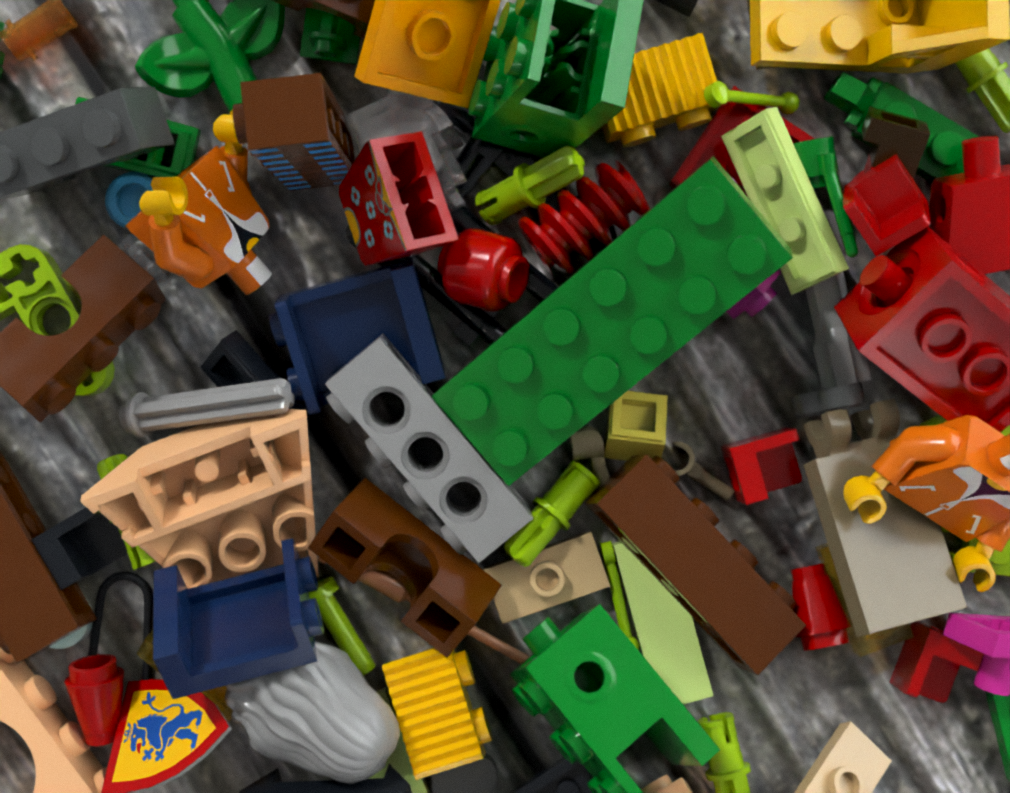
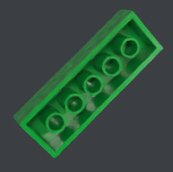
M712 156L449 379L431 397L503 481L510 486L793 258L791 248L715 157Z

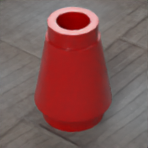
M825 563L790 570L793 579L792 597L797 603L793 611L806 624L795 637H800L803 651L848 643L849 638L846 628L852 626L831 578L827 574Z
M96 654L79 658L69 664V676L64 680L84 734L85 743L88 746L111 744L114 742L122 709L124 669L117 666L116 657L110 654Z

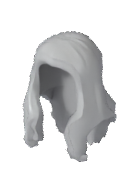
M315 642L317 662L226 685L225 701L226 705L233 710L232 719L242 723L249 736L251 748L265 757L285 761L300 769L331 778L341 783L353 784L366 780L381 771L386 766L388 757L396 749L400 732L398 720L391 707L368 684L361 671L350 659L348 653L336 647Z

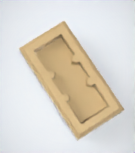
M591 530L547 545L530 566H521L512 558L483 568L486 573L502 584L493 598L502 624L611 587Z
M851 721L840 723L794 793H872L892 760Z

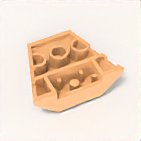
M288 409L285 414L202 424L170 435L139 448L81 495L80 502L93 514L99 511L122 531L121 538L132 548L139 546L163 568L177 565L187 589L282 565L284 563L281 541L294 538L300 558L311 557L316 577H319L317 555L308 549L316 537L306 410Z

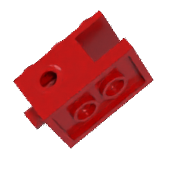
M929 227L897 244L886 256L879 255L873 258L864 267L860 275V282L834 306L857 350L947 421L965 415L976 416L1001 433L1010 425V296Z

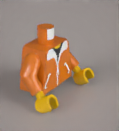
M232 109L229 115L222 114L213 123L215 137L219 141L225 142V146L219 148L216 145L181 171L176 177H154L150 184L153 191L143 193L139 201L141 211L125 226L153 251L155 262L161 269L183 277L193 287L202 289L222 275L227 274L245 295H249L262 286L272 275V272L252 250V247L267 232L270 226L269 219L254 199L247 180L248 150L238 143L234 129Z
M969 415L938 425L911 426L906 428L897 438L890 441L889 447L871 466L876 471L870 477L860 475L846 482L843 490L844 500L850 511L858 508L862 521L866 524H871L880 520L886 512V501L881 494V491L884 489L963 541L968 542L974 538L978 539L979 541L976 546H967L955 553L953 565L960 583L965 580L971 570L976 569L973 582L978 592H985L996 581V574L989 559L995 550L1002 552L1010 539V434L1004 436L978 417Z

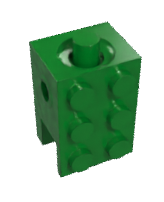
M516 0L514 3L507 2L502 10L499 23L492 28L483 61L487 62L483 81H477L470 100L469 115L476 116L472 137L543 158L565 146L578 147L625 108L644 0H603L599 6L583 0ZM552 25L557 29L551 31L550 26Z
M600 604L579 614L561 630L548 616L522 638L533 654L510 673V676L517 683L511 689L512 693L531 716L535 717L539 713L553 727L555 731L549 738L562 756L571 764L577 760L592 775L593 778L587 783L592 793H643L616 758L644 732L671 765L703 766L720 751L719 747Z

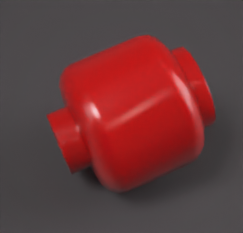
M473 228L465 229L458 234L459 240L443 247L438 259V272L442 276V284L446 294L454 301L484 311L496 312L504 309L510 303H515L524 293L529 278V263L523 256L520 245L514 239Z

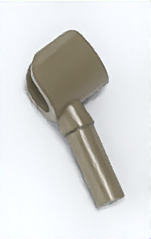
M592 426L582 427L569 437L572 460L590 458L591 469L594 476L600 481L598 486L600 488L610 478L604 459V442L596 428Z
M672 442L677 448L684 450L689 457V463L685 468L675 470L678 476L686 475L725 501L729 500L734 493V489L697 463L693 449L688 444Z

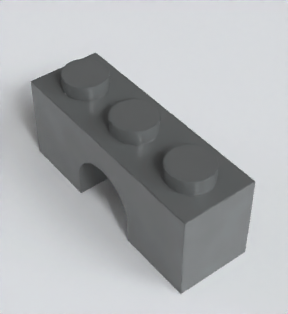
M155 87L119 88L1 131L0 199L29 195L75 179L76 173L111 163L127 161L175 144Z

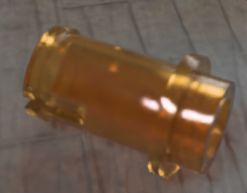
M47 0L14 23L10 18L4 21L7 27L0 31V37L20 63L29 57L35 61L38 59L36 52L79 25L61 0Z

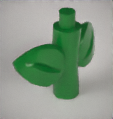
M172 0L177 8L173 12L172 18L182 33L163 36L153 41L138 58L135 65L138 75L148 85L155 87L157 91L176 98L192 97L207 89L214 80L230 113L233 109V104L242 103L240 82L257 80L249 61L260 59L270 54L279 43L284 28L285 6L271 0H232L227 4L222 14L219 15L209 0Z

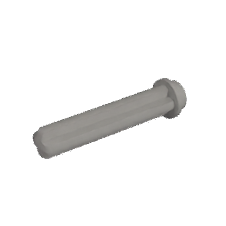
M282 378L153 397L144 392L132 394L128 400L121 404L119 420L125 432L133 434L137 438H148L156 430L285 414L294 405L295 396L291 392L290 382Z

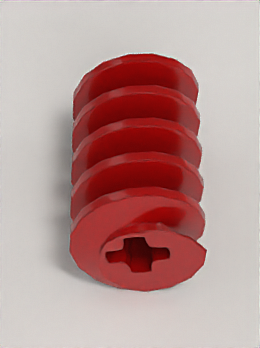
M615 160L616 170L606 163H600L596 166L595 175L598 185L585 176L576 181V188L579 199L567 190L562 189L558 192L556 197L560 212L546 203L539 205L537 211L541 223L540 226L528 217L523 216L519 219L520 231L540 262L552 276L551 267L555 264L567 273L572 274L575 270L571 253L576 251L590 261L594 257L590 240L596 238L607 246L612 242L610 226L614 224L624 232L631 226L629 213L634 211L642 217L650 210L640 187L619 161Z

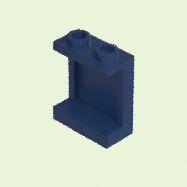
M413 258L280 295L275 302L276 312L269 314L270 326L278 347H288L294 366L286 371L287 379L291 384V392L295 396L296 401H305L309 415L321 412L322 407L329 404L326 397L332 392L325 385L328 379L382 333L387 336L420 375L422 384L445 379L443 360Z
M294 538L281 541L284 563L282 565L187 589L177 565L154 571L153 660L172 699L317 662L314 636L324 634V627L316 598L310 599L309 593L318 590V582L311 557L300 558Z

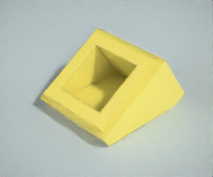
M627 391L610 404L605 433L604 457L627 461L633 455L647 454L651 459L655 455L661 458L666 444L668 395Z

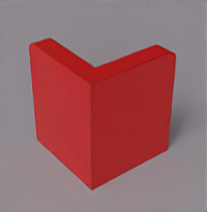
M897 154L844 185L843 208L876 257L931 224L928 201Z
M784 427L720 446L736 501L748 505L769 499L768 492L799 484L802 481V475L792 442L800 440L796 428Z
M920 621L913 622L910 625L889 683L909 696L917 698L918 695L937 702L945 703L950 695L960 665L978 671L984 654L944 636V630Z

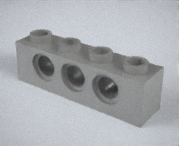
M384 333L332 375L325 383L332 392L326 398L334 411L348 424L354 419L370 436L365 441V444L372 455L385 468H388L391 464L396 466L408 480L403 484L407 495L423 512L430 507L445 523L440 528L441 533L457 553L464 554L469 551L476 561L480 563L533 519L531 506L512 484L508 486L436 403L431 397L434 394L432 389L427 384H422L420 375ZM382 392L394 393L402 399L405 412L395 420L382 419L373 409V398ZM429 437L441 445L443 454L433 463H421L412 456L410 445L418 438ZM468 482L478 488L480 496L474 504L462 507L454 504L449 499L447 492L456 483Z

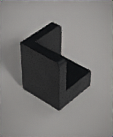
M86 507L31 539L60 590L81 582L127 554L126 546L118 528L113 523H110L99 511L93 514Z

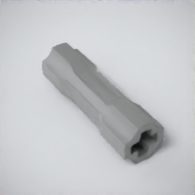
M833 209L826 210L824 213L844 256L843 241ZM844 272L806 289L815 331L812 348L821 389L872 380L868 358L857 350L834 308L848 294Z

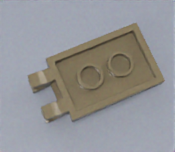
M895 398L875 402L869 405V410L851 414L854 427L862 438L860 441L849 443L852 437V426L847 409L825 412L821 414L822 419L808 421L803 424L808 441L814 448L817 459L803 464L856 637L967 608L940 525L884 489L881 491V494L886 501V512L880 520L871 524H866L862 521L858 508L850 511L844 500L843 490L846 482L860 475L870 477L876 471L871 466L889 447L890 441L897 438V432L900 427V415Z

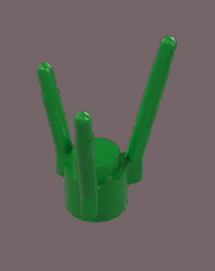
M834 136L793 143L813 189L827 187L846 254L851 258L858 255V247L853 234V225L843 208L844 192L838 176L839 170Z

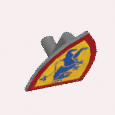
M160 679L129 681L101 793H140L153 790L181 777L206 758L232 730L218 705L202 692L172 699L164 681Z

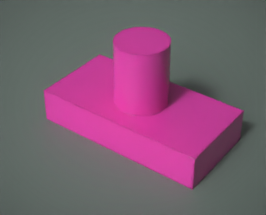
M949 613L943 635L984 654L979 670L976 673L974 685L989 693L1009 696L1010 616Z

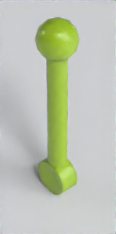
M721 81L708 85L704 90L705 100L713 108H717L727 102L777 107L784 114H792L798 109L800 103L798 95L790 91L776 96L728 90L727 86Z
M612 541L600 543L608 581L611 586L610 590L618 626L639 651V641L632 636Z

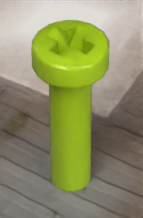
M331 576L317 581L318 590L310 592L309 597L310 599L316 598L322 621L340 650L348 653L352 662L364 676L376 667V663L333 594L339 589L336 580Z

